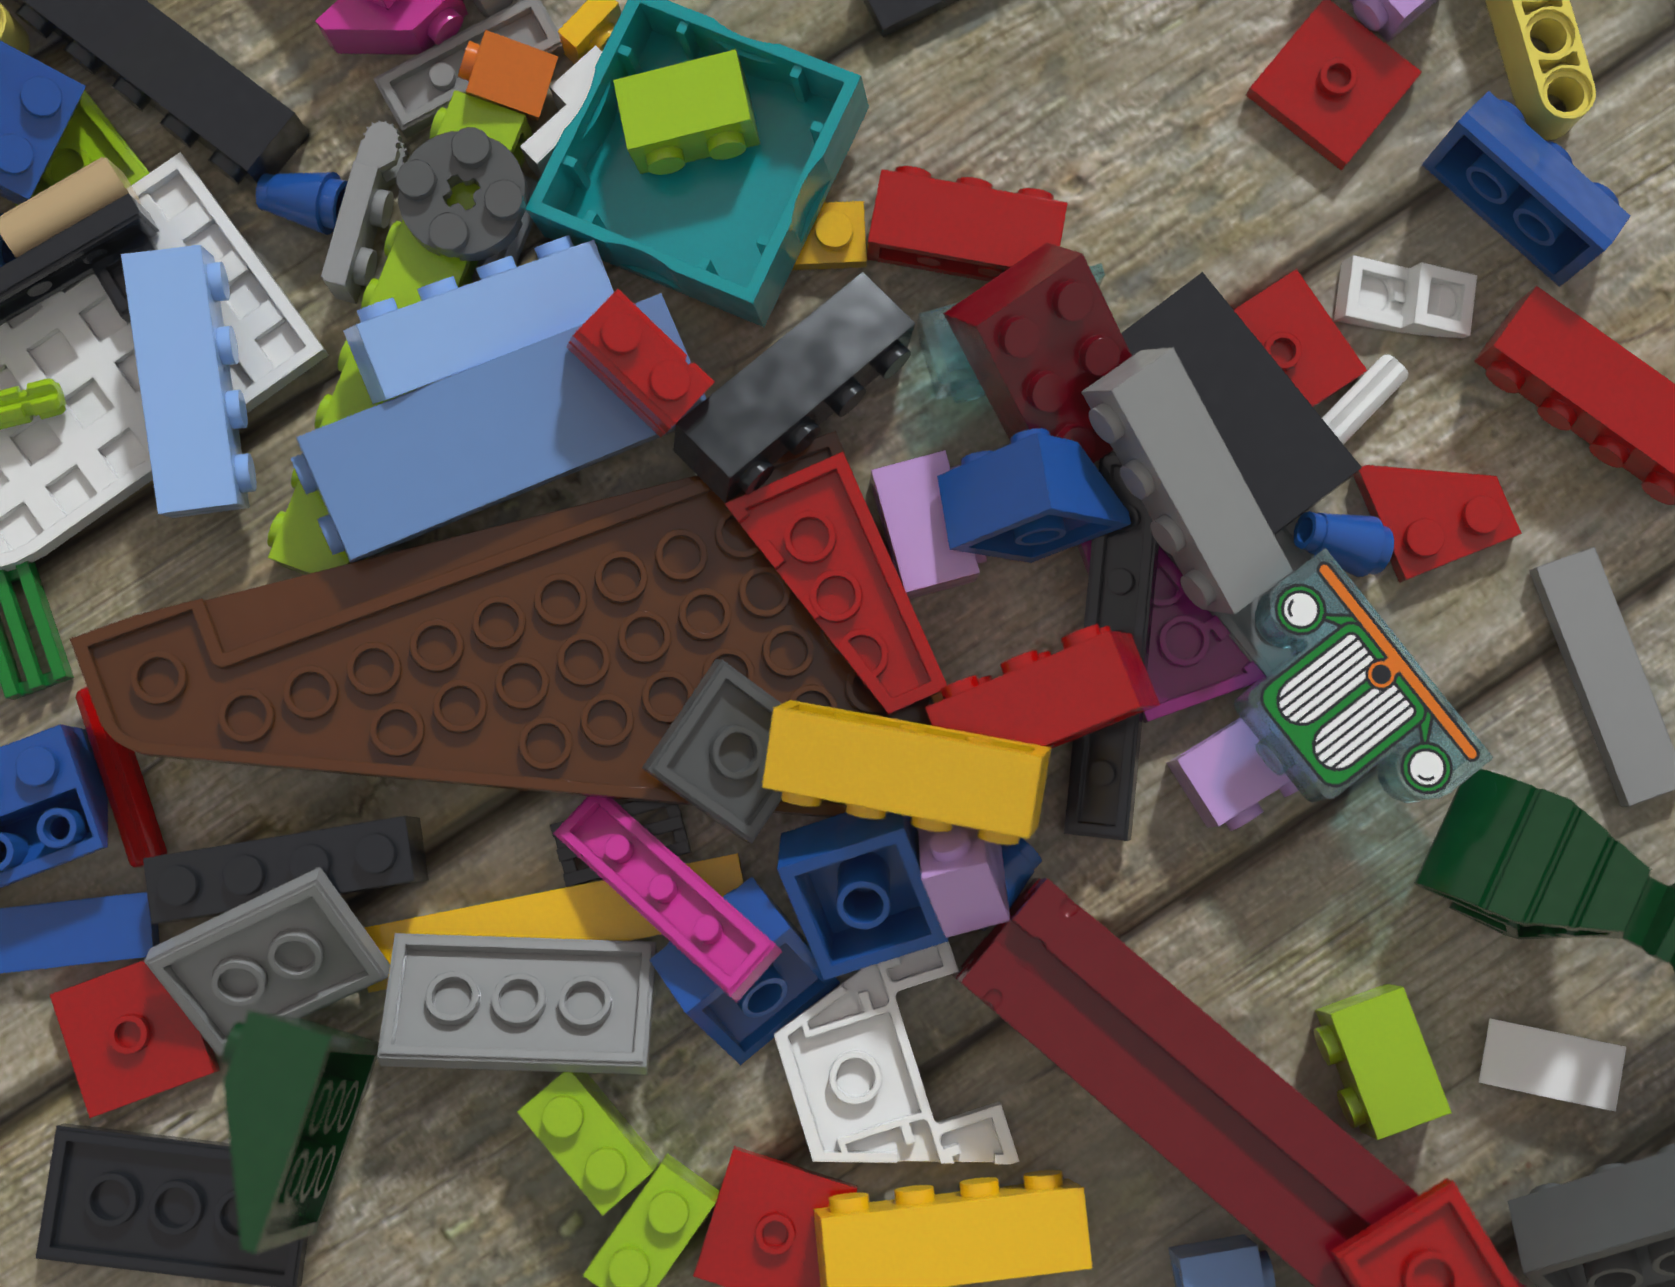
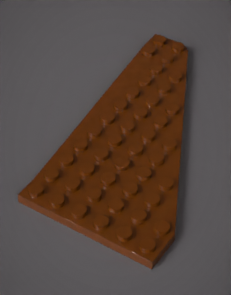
M836 431L815 438L805 450L797 455H793L788 451L773 464V473L761 487L840 452H843L845 455ZM698 475L208 600L201 598L134 615L70 638L102 727L115 741L142 755L691 806L694 805L647 773L642 767L715 659L724 660L782 704L793 700L932 726L925 707L944 700L942 694L938 693L888 715L726 508L725 503ZM742 490V491H740L736 496H734L731 500H734V499H736V498H738V497H740V496H743V495H745L746 493ZM821 799L820 806L810 807L794 805L781 800L773 813L830 818L845 813L847 804Z

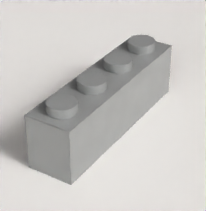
M1174 348L1141 350L1081 392L1091 409L1089 411V420L1092 427L1113 448L1122 465L1120 476L1123 483L1135 497L1143 502L1153 520L1150 528L1155 540L1167 553L1173 556L1183 574L1180 579L1181 586L1187 597L1202 610L1235 615L1293 572Z

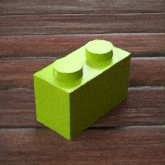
M736 49L613 80L627 150L640 174L647 172L656 175L670 174L682 169L685 163L708 157L717 160L731 159L741 155L748 147L760 145L748 84Z
M1384 984L1315 1010L1321 1026L1314 1029V1037L1328 1066L1336 1064L1344 1089L1337 1091V1097L1342 1112L1352 1128L1359 1126L1361 1133L1380 1140L1452 1113L1404 987Z
M563 1072L517 1111L602 1216L654 1172L660 1161L588 1073Z
M667 1153L596 1253L583 1276L598 1287H657L715 1205L720 1191Z

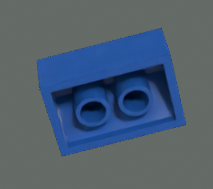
M1490 91L1481 97L1459 119L1421 164L1559 287L1602 254L1613 243L1631 217L1619 206L1618 198L1609 188L1600 183L1592 182L1572 164V159L1564 148L1552 141H1545L1526 124L1524 115L1515 105L1506 100H1499Z

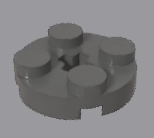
M466 127L459 131L446 132L429 139L413 152L409 160L401 165L397 172L396 183L399 188L398 205L402 218L415 239L425 249L434 254L459 257L461 261L483 260L501 252L511 244L523 225L521 219L526 211V202L528 204L529 190L522 169L507 147L499 141L488 137L478 128ZM464 183L466 186L476 184L480 187L473 194L476 205L468 210H465L459 203L449 207L447 199L453 194L452 188L455 185Z

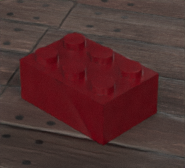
M1045 243L943 313L1009 440L1014 434L1021 431L1046 429L1051 436L1078 442L1093 463L1113 450L1111 445L1105 442L1092 427L1089 420V411L1091 409L1081 392L1128 360L1132 355L1083 253Z

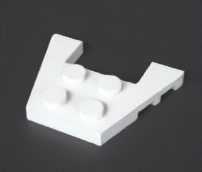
M949 941L860 969L774 1033L813 1162L897 1163V1161L941 1162V1164H955V1162L1013 1164L1019 1162L1000 1102L940 1121L935 1120L931 1112L896 1001V993L959 972Z

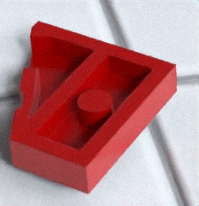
M1365 465L1353 476L1370 516L1378 517L1383 525L1389 527L1393 533L1394 550L1390 563L1399 583L1522 534L1497 476Z

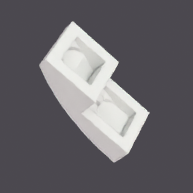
M596 45L550 86L559 112L520 146L529 168L539 178L564 129L577 115L588 95L595 73V66L602 53Z
M1353 255L1341 261L1334 321L1399 333L1466 338L1471 334L1478 275L1423 262L1411 268H1406Z
M1489 1018L1479 1083L1616 1112L1626 1047Z

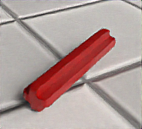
M85 687L76 693L75 698L129 864L132 867L142 868L144 867L143 858L167 854V849L135 752L115 741L105 731L99 721L88 688Z

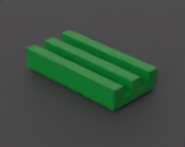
M26 561L16 565L14 570H0V602L26 677V681L22 682L0 617V684L5 698L16 700L73 679L74 676L35 561ZM19 580L21 581L51 670L45 674H42L26 621L23 618L12 583Z

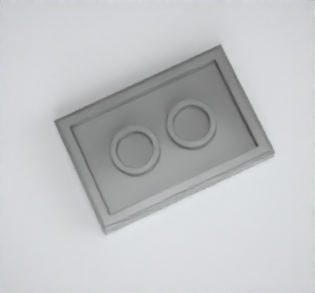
M321 867L150 948L144 961L218 1057L223 1054L226 1040L233 1026L238 1021L245 1023L249 1011L301 1019L388 978L390 963Z

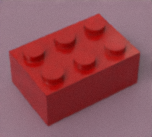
M1095 624L1061 638L1064 650L1051 655L1050 650L1039 654L1037 650H1032L1002 662L1000 667L1004 675L995 679L992 678V675L979 679L977 675H973L953 682L940 689L944 700L925 708L932 726L1046 746L1053 749L1160 706V702L1132 634L1111 631L1110 626L1099 628L1098 624Z

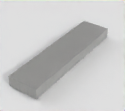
M1595 547L1529 570L1620 806H1631L1675 790V749Z

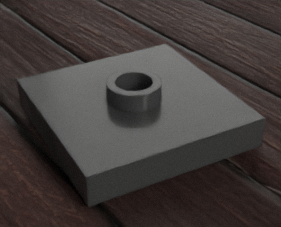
M715 659L642 769L741 840L752 844L781 801L782 791L762 788L773 708L782 703L724 660Z

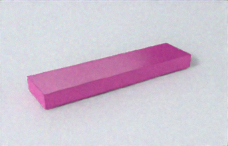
M587 796L553 833L736 1002L741 999L781 954L782 950L612 798Z

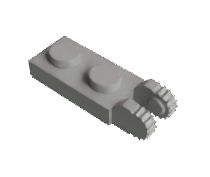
M380 120L377 123L372 122V125L366 127L367 131L363 133L365 139L361 140L356 159L352 165L321 273V278L335 299L357 304L361 287H367L375 275L377 252L372 247L378 227H387L393 210L394 196L392 191H388L389 186L396 183L397 172L400 166L408 161L407 156L409 153L405 143L401 142L403 140L398 128L395 129L394 124H389L387 120L385 122H380Z

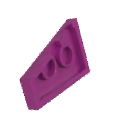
M1092 540L1081 543L1078 546L1088 575ZM1160 546L1147 673L1160 706L1143 712L1144 723L1267 679L1253 661L1250 662L1229 636L1231 633L1216 615L1213 616L1208 610H1202L1187 597L1180 582L1183 574Z

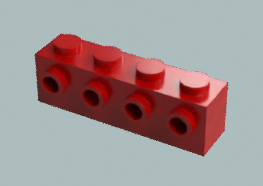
M1538 286L1534 287L1515 303L1474 362L1486 370V377L1496 387L1508 393H1519L1536 405L1539 416L1545 422L1560 430H1571L1590 444V452L1601 462L1615 468L1623 467L1641 480L1642 489L1650 497L1666 505H1675V383Z

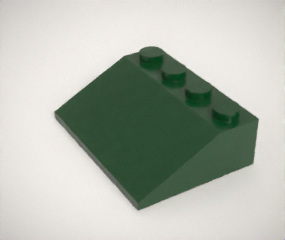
M249 1011L245 1023L238 1021L231 1029L222 1054V1063L229 1065L223 1084L242 1250L256 1254L316 1234L377 1059L379 1042L314 1021L256 1011Z

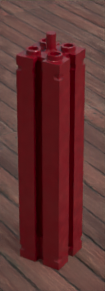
M1033 878L1009 910L1010 921L997 924L958 968L959 972L954 973L952 976L1314 1287H1352L1331 1250L1419 1196V1194L1086 910L1074 903L1048 878ZM1511 1273L1517 1285L1519 1287H1525L1522 1283L1519 1282L1520 1280Z

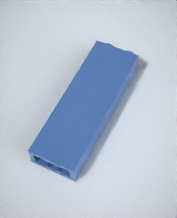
M662 293L635 303L652 322L687 354ZM581 324L298 436L296 438L302 454L290 459L305 494L307 495L318 490L327 509L328 515L318 518L317 521L332 555L345 551L349 562L353 563L660 437L566 347L572 335L583 325ZM687 354L686 362L688 364H691V361ZM705 394L679 420L706 399ZM676 424L663 436L674 432Z

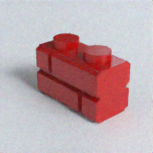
M619 289L572 335L566 346L659 437L668 432L714 383L695 362L688 364L686 362L687 354Z

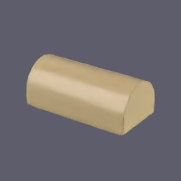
M101 157L0 216V235L17 258L128 193L140 205L141 202L125 174L108 158Z

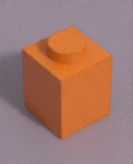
M485 30L481 44L472 41L468 42L458 78L469 81L466 94L522 113L526 118L538 122L558 56Z

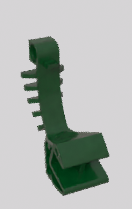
M1474 766L1467 767L1414 882L1415 885L1452 901L1449 907L1452 910L1508 937L1515 939L1584 937L1623 939L1644 950L1649 956L1668 963L1675 971V883L1667 886L1651 878V869L1622 843L1614 839L1606 829L1583 809H1580L1571 799L1492 771Z

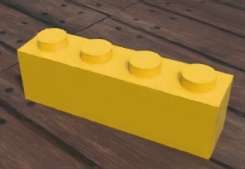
M789 700L773 708L762 788L782 791L781 800L794 805L814 807L821 805V799L847 804L846 812L857 817L884 819L886 818V812L912 816L911 824L920 829L949 832L952 830V824L979 829L978 838L984 841L1015 845L1018 844L1019 837L1029 839L1039 826L1051 747Z
M1040 1170L1023 1174L1024 1184L999 1187L998 1178L983 1177L960 1181L959 1192L934 1194V1186L913 1185L895 1189V1199L869 1202L868 1193H845L829 1197L830 1207L813 1209L820 1286L949 1287L1093 1269L1084 1187L1069 1178L1063 1179V1172L1061 1170Z

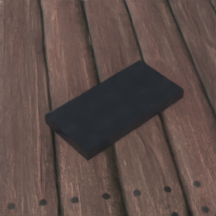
M1203 272L1121 333L1132 356L1141 350L1174 348L1274 536L1361 470L1360 464Z
M66 1123L56 1126L35 1259L268 1287L301 1286L308 1237L256 1254L241 1249L230 1143Z

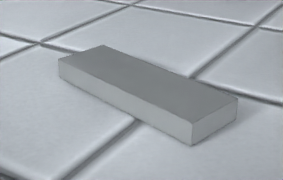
M520 0L450 37L440 45H435L373 78L406 138L432 125L437 111L441 107L448 108L454 90L466 94L469 81L458 78L462 59L468 42L472 41L481 44L485 30L558 57L565 54L558 30L541 0Z

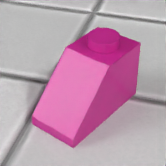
M337 0L315 22L328 44L337 54L418 55L432 48L435 44L440 45L443 41L456 35L463 24V18L468 15V11L463 0H396L389 9L371 0Z

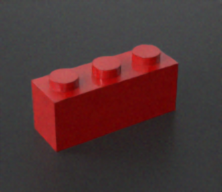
M899 166L895 168V171L881 169L868 237L867 260L990 282L1045 243L1056 246L1061 244L1068 202L1054 200V196L1047 191L1036 188L1019 189L1017 193L993 189V185L988 181L974 177H961L956 182L931 178L932 175L928 171L913 166Z

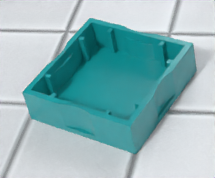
M627 0L597 61L588 95L577 115L564 129L526 206V211L541 233L547 238L556 240L570 235L574 246L595 240L603 261L765 328L869 109L862 76L781 44L766 43L741 36L729 30L712 17L668 0ZM736 49L746 76L760 145L748 147L741 155L731 159L717 160L708 157L687 162L682 169L670 174L656 175L650 172L640 174L627 150L613 80Z

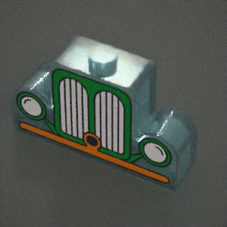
M1326 548L1309 558L1269 589L1258 601L1255 621L1261 636L1273 646L1282 649L1289 648L1291 655L1239 695L1234 701V708L1258 738L1259 742L1255 744V749L1263 762L1275 774L1281 776L1285 773L1307 801L1318 802L1338 796L1375 765H1377L1378 780L1382 788L1393 799L1404 803L1438 799L1451 793L1494 758Z

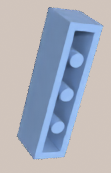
M570 235L535 247L534 250L538 260L517 267L511 255L476 268L480 280L458 288L455 278L452 276L417 289L421 301L398 309L393 297L357 310L361 323L355 324L343 330L372 404L388 400L584 324L614 293L595 240L574 246Z
M202 245L121 254L158 514L177 518L250 508L248 492L256 491L257 481L252 456L250 453L242 454L239 429L247 428L248 417L241 389L233 390L230 365L238 364L239 353L233 327L231 325L224 326L221 301H227L230 298L229 282L223 262H215L214 256Z

